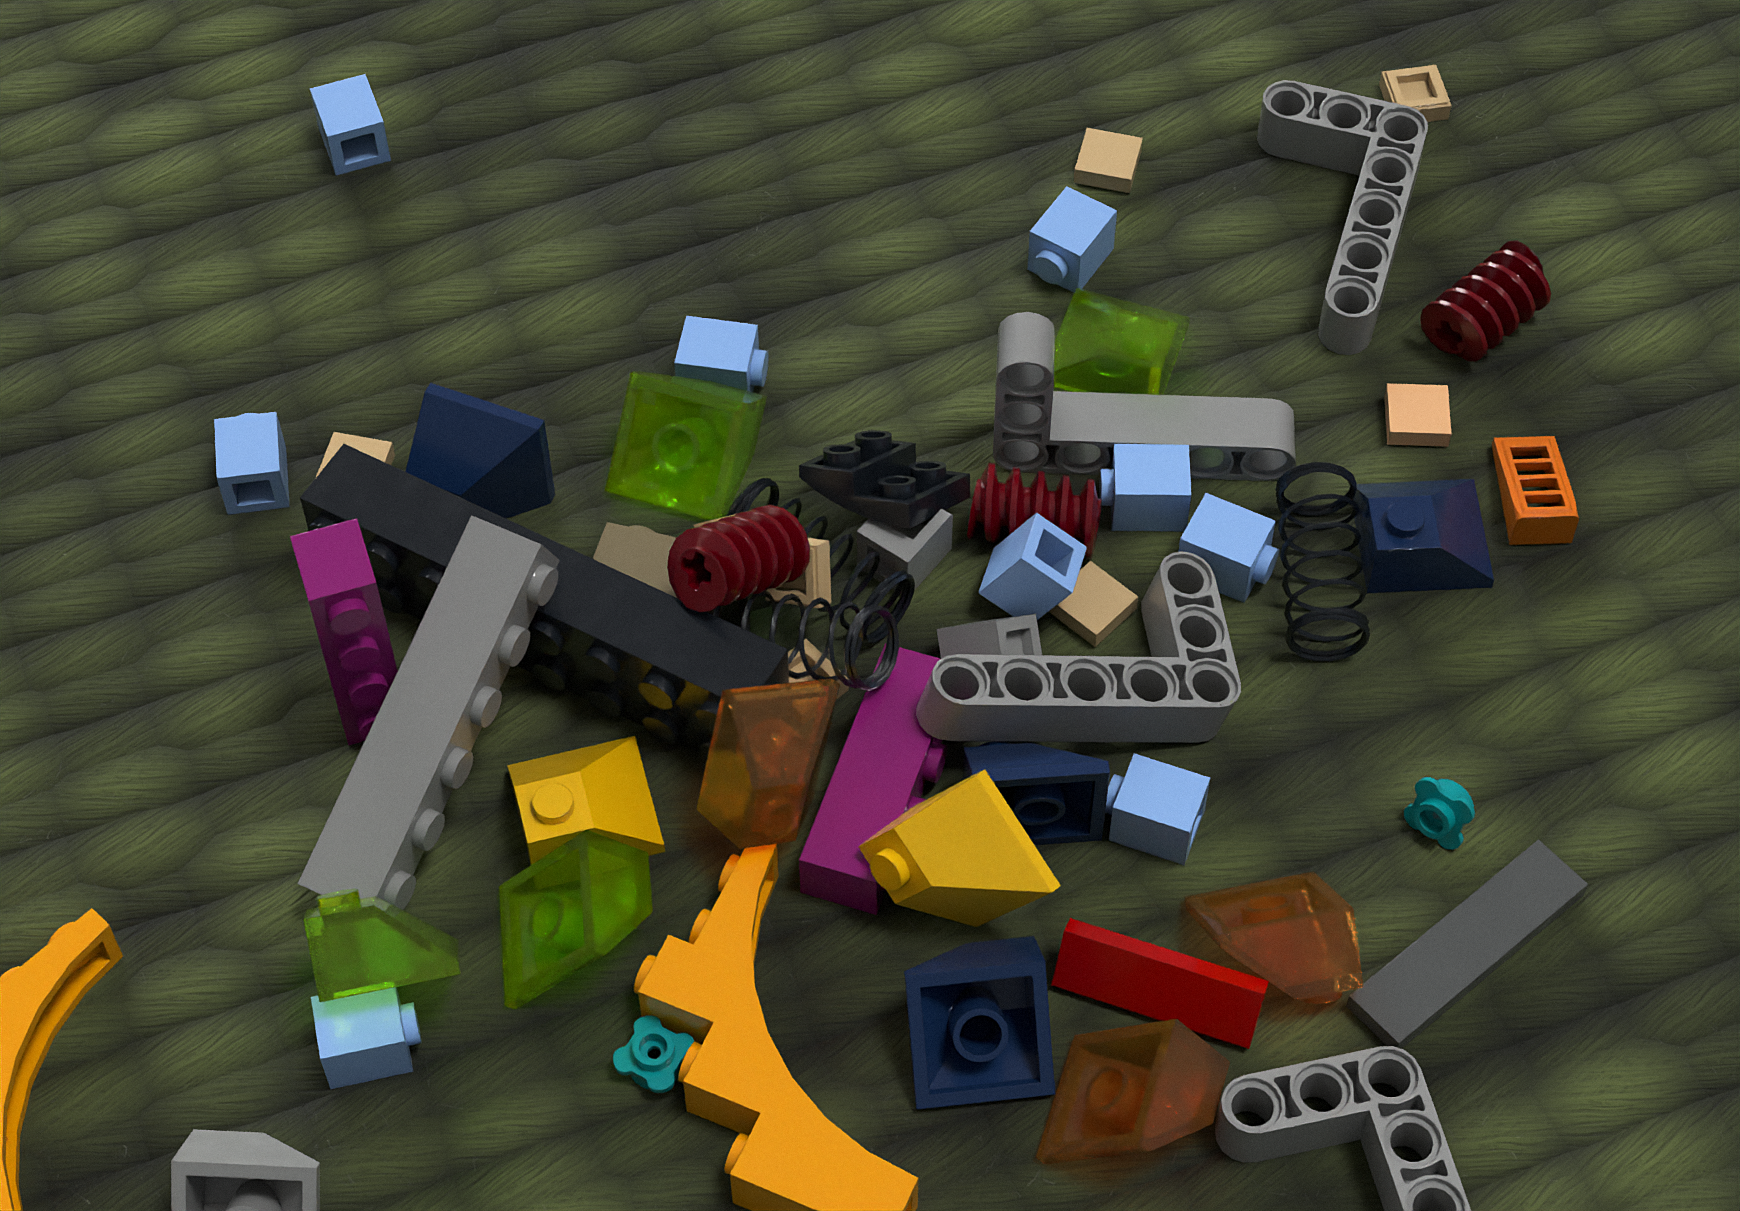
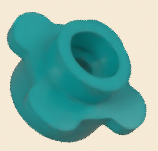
M1431 777L1421 778L1415 784L1417 796L1414 803L1409 804L1404 809L1406 822L1425 836L1437 839L1443 848L1449 850L1457 849L1464 841L1461 833L1463 827L1475 817L1471 796L1460 784L1452 780H1436Z
M647 1015L640 1017L634 1023V1035L627 1045L618 1048L614 1052V1068L621 1075H630L635 1083L654 1093L667 1092L675 1085L684 1056L695 1041L688 1033L676 1034L662 1027L660 1019L656 1016ZM652 1049H657L661 1052V1055L656 1059H652L648 1056V1052Z

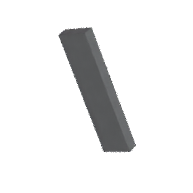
M1538 839L1350 994L1346 1007L1387 1046L1402 1049L1582 898L1588 883Z

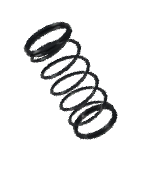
M1311 462L1298 465L1286 471L1277 480L1275 488L1276 503L1279 511L1283 514L1279 521L1278 531L1281 539L1285 542L1281 549L1280 559L1287 570L1283 577L1282 587L1285 595L1289 598L1284 611V616L1289 625L1285 635L1286 643L1291 651L1302 658L1313 661L1345 659L1358 653L1365 647L1370 637L1369 621L1366 615L1353 609L1364 601L1367 594L1363 586L1351 580L1361 573L1364 566L1360 557L1349 552L1359 544L1362 537L1358 529L1347 524L1357 516L1359 511L1357 503L1353 501L1357 491V482L1354 475L1346 468L1329 462ZM1314 472H1328L1340 475L1350 485L1349 491L1345 495L1332 493L1318 494L1304 498L1297 503L1291 502L1284 496V491L1291 482L1301 476ZM1320 499H1338L1323 505H1303ZM1349 503L1353 509L1348 518L1338 522L1307 523L1290 515L1291 512L1315 516L1329 514L1344 508ZM1286 519L1304 528L1288 538L1284 529ZM1347 528L1355 536L1351 545L1339 550H1306L1293 543L1295 538L1314 529ZM1289 546L1307 555L1292 564V566L1289 565L1286 557ZM1337 555L1350 557L1358 565L1356 571L1352 574L1336 579L1322 580L1310 578L1295 571L1299 565L1308 560ZM1291 574L1311 583L1293 595L1288 585ZM1328 584L1351 585L1357 588L1360 593L1358 600L1341 607L1324 608L1311 606L1297 599L1299 595L1309 589ZM1293 602L1311 611L1299 616L1294 621L1290 614ZM1330 619L1351 622L1360 627V629L1342 636H1322L1311 634L1300 629V627L1311 622ZM1295 632L1314 640L1327 642L1344 641L1362 633L1361 638L1354 644L1330 651L1304 648L1293 639Z
M761 478L752 482L737 496L725 517L748 511L753 501L766 487H770V495L766 505L777 506L779 502V486L771 478ZM800 498L791 499L781 508L787 510L796 503L797 506L793 515L798 519L802 502ZM820 516L811 521L804 529L806 534L808 535L813 527L822 521L821 530L816 539L822 540L828 525L826 516ZM852 534L841 536L830 548L831 558L837 548L848 539V544L842 557L833 569L830 570L831 578L838 572L852 550L854 543ZM878 552L869 553L860 561L845 585L840 603L831 606L833 611L839 609L842 604L851 602L864 590L879 566L880 555ZM875 557L874 563L865 579L848 596L859 572L867 562ZM905 570L897 571L887 576L868 597L863 608L871 605L878 606L884 596L899 583L892 596L883 606L889 609L902 591L900 599L891 612L896 624H898L909 607L914 594L915 580L913 576ZM825 606L817 608L819 612H828ZM843 610L839 616L840 624L845 630H848L850 625L844 619ZM879 613L871 614L863 623V641L865 644L875 643L888 634L884 621L875 631L867 635V627L881 617Z
M768 591L753 594L749 601L748 598L737 600L740 610V627L749 631L750 607L752 603L760 596L769 599L773 615L770 621L768 640L775 643L774 636L777 630L780 608L786 601L793 600L797 602L800 608L801 622L798 640L788 658V665L792 662L798 651H800L806 671L796 673L789 670V677L801 679L811 675L815 681L824 684L840 680L844 685L851 688L871 691L879 688L890 677L896 664L899 651L897 624L890 611L880 605L867 606L860 611L856 604L849 601L842 604L834 614L829 602L821 597L813 600L806 609L800 598L792 593L784 596L777 605ZM821 604L826 607L829 614L828 640L823 654L817 663L810 667L804 649L806 621L811 609ZM721 606L714 609L713 615L719 616ZM850 608L855 611L856 617L853 619L847 632L844 645L845 669L840 672L834 657V630L840 614L843 610ZM879 613L885 620L888 631L886 649L881 663L875 672L862 681L858 675L855 661L862 646L863 623L871 614ZM829 653V660L835 676L826 678L817 675L814 671L821 666ZM846 673L848 674V677L850 678V680H848V679H846V678L844 677V675H845Z

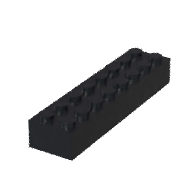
M343 443L300 497L308 531L357 518L376 579L382 607L394 613L404 611L421 620L426 613L471 515L542 544L560 560L556 568L558 570V582L550 600L544 606H538L528 627L530 641L527 651L517 666L533 673L541 683L551 689L561 691L565 688L588 699L597 710L611 717L621 715L644 726L653 737L664 743L673 744L678 742L700 753L708 763L718 769L725 771L734 769L753 778L791 720L788 649L706 611L698 612L689 609L678 598L351 446Z

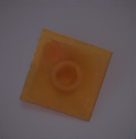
M833 678L722 690L697 810L739 849L796 841L814 799L840 684Z
M1314 871L1184 897L1186 910L1221 949L1295 1000H1302L1310 1004L1329 1003L1341 998L1343 995L1342 991L1363 987L1354 909Z
M1178 1019L1074 1035L1036 1158L1044 1164L1150 1152L1213 1124L1230 1061Z

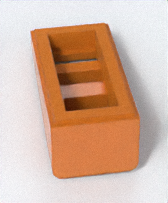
M1555 436L1493 438L1492 451L1509 545L1572 543L1579 517L1575 497ZM1532 455L1542 456V458L1538 459H1513L1512 457ZM1517 471H1545V474L1518 475ZM1526 487H1548V490H1545V491H1523L1522 488H1526ZM1551 503V507H1528L1527 504Z

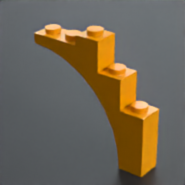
M752 834L741 856L732 854L727 860L718 884V890L721 894L711 911L704 908L697 916L690 933L689 943L668 935L657 957L650 954L643 961L634 983V993L639 996L641 1017L647 1015L656 1016L660 1019L662 1027L676 1034L688 1033L695 1041L684 1056L678 1080L684 1085L687 1112L740 1133L729 1151L724 1168L725 1173L730 1175L732 1201L734 1204L751 1211H916L918 1207V1177L868 1152L828 1120L792 1078L768 1033L755 988L754 963L761 920L779 877L777 843Z
M92 908L77 921L69 922L60 927L51 936L48 944L22 966L14 967L0 977V1211H23L19 1191L20 1135L32 1085L55 1036L84 995L123 957L110 925Z

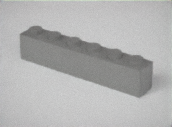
M471 515L299 879V885L387 924L391 923L395 913H400L407 906L416 885V878L413 874L424 850L429 851L436 844L442 833L445 816L442 812L453 789L461 787L470 773L473 764V753L471 750L482 727L486 728L492 723L499 711L502 700V693L499 690L510 666L515 667L522 660L527 651L530 641L528 627L538 606H544L550 600L558 582V570L556 568L560 560L542 544Z

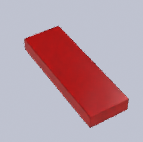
M1072 918L1069 919L1064 929L1052 980V986L1247 1049L1251 1046L1269 983L1267 980Z

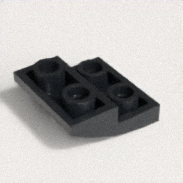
M868 430L855 434L854 441L847 444L827 446L823 448L822 455L799 465V477L830 501L868 519L910 529L935 516L940 509L947 510L970 498L969 473L946 471V464L939 461L916 462V443L892 440V434L887 431Z

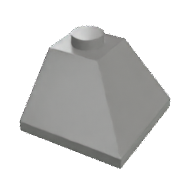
M193 1129L171 1160L172 1211H320V1162L266 1133Z

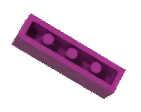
M356 518L290 536L348 745L366 740L398 672L376 579Z
M885 643V645H884V647H883V650H882V652H881V655H880V657H879V660H878V662H877V665H876V667H875V670L877 669V667H878L879 664L881 663V660H882V658H883V655H884V652H885V649H886V643ZM899 647L896 664L890 677L879 688L871 691L866 690L799 858L801 893L877 915L884 894L887 891L873 877L870 864L858 846L910 808L927 800L921 798L927 781L937 783L940 779L948 747L941 744L943 740L928 734L920 726L916 716L919 699L933 668L940 658Z

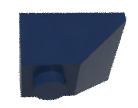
M433 383L429 384L424 393L405 472L506 519L551 504L556 494L545 421L543 419Z
M1474 479L1356 485L1357 491L1353 501L1357 503L1359 511L1354 519L1356 529L1359 530L1362 536L1359 542L1361 560L1364 564L1363 572L1367 593L1492 588L1494 577Z
M990 741L979 747L964 748L963 780L985 769L1034 845L1102 841L1110 777L1108 761L1033 743L1010 744L1005 741Z
M1034 936L965 943L904 971L916 1109L1055 1094L1046 965Z

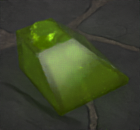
M1076 288L1055 340L1054 387L1072 392L1163 395L1188 330L1190 317Z
M632 371L629 377L605 491L706 520L725 517L754 456L767 396L708 380Z
M585 830L499 886L505 1006L518 1009L605 956L653 912L648 852Z
M358 889L340 890L318 896L316 898L318 907L306 910L303 921L319 1002L461 974V952L458 939L377 896L360 899Z

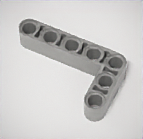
M1283 80L1271 84L1263 93L1257 141L1260 147L1268 154L1276 157L1359 175L1326 287L1318 331L1321 343L1330 351L1343 355L1356 354L1367 348L1373 335L1419 172L1428 122L1422 113L1409 106L1297 81Z
M1022 312L1006 317L999 325L993 457L995 462L1006 470L1011 471L1015 466L1020 467V471L1024 473H1037L1039 470L1052 474L1100 475V469L1112 468L1114 444L1189 445L1190 478L1272 481L1278 480L1286 471L1296 466L1294 412L1283 401L1268 398L1053 391L1055 329L1053 323L1040 314Z
M1184 551L1171 553L1162 561L1141 601V612L1152 657L948 655L937 661L917 704L916 716L920 726L933 737L947 741L1183 743L1209 741L1217 735L1241 693L1239 673L1215 575L1211 566L1203 558Z
M1380 1046L1247 1074L1232 1080L1223 1092L1215 1126V1135L1221 1150L1234 1160L1243 1163L1259 1162L1361 1140L1384 1211H1471L1422 1070L1416 1059L1403 1049L1394 1046ZM1374 1083L1391 1085L1400 1095L1397 1097H1385L1373 1090L1371 1085ZM1318 1097L1328 1102L1333 1109L1328 1112H1318L1309 1108L1303 1102V1099ZM1250 1111L1263 1118L1265 1124L1248 1126L1237 1120L1234 1114ZM1397 1146L1412 1148L1421 1155L1423 1160L1419 1162L1403 1160L1394 1153L1392 1148Z

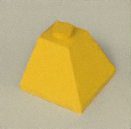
M635 736L507 765L535 883L665 852L664 841Z
M985 769L910 808L858 846L870 864L873 877L886 889L895 904L974 927H978L1042 898L1061 886Z

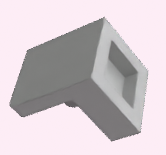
M940 509L926 526L919 523L910 529L868 519L857 531V565L869 553L878 552L880 562L873 578L882 582L894 572L905 570L913 576L916 589L952 549L953 515ZM875 557L866 563L862 571L867 574L869 573ZM897 583V584L892 588L894 591H895V589L897 588V586H898L899 583Z
M1036 614L979 621L937 629L941 659L955 654L1042 655Z

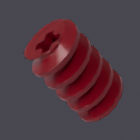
M1518 240L1506 242L1499 248V251L1492 253L1483 263L1478 264L1467 276H1463L1452 285V288L1445 290L1436 298V301L1430 302L1422 309L1420 317L1422 331L1439 350L1448 354L1455 353L1467 361L1477 362L1487 354V349H1493L1501 343L1503 336H1509L1516 331L1519 323L1527 322L1534 316L1535 311L1542 310L1550 303L1551 291L1539 258L1528 246Z
M989 462L975 486L967 537L969 540L973 538L980 524H983L987 542L995 544L1005 528H1008L1010 535L1035 513H1038L1076 540H1082L1083 545L1087 547L1085 552L1086 559L1092 560L1100 524L1102 499H1099L1093 479H1087L1079 495H1074L1069 475H1063L1055 490L1050 491L1048 490L1045 471L1038 470L1030 486L1026 487L1023 486L1020 467L1014 466L1005 483L998 481L995 463Z
M774 505L756 507L750 511L740 512L734 516L724 517L718 521L703 524L700 527L687 529L680 534L669 550L667 564L669 581L676 597L687 608L698 612L711 611L718 606L731 604L735 600L748 598L751 594H759L769 588H776L783 583L795 581L804 574L810 562V544L806 531L798 519L786 509Z

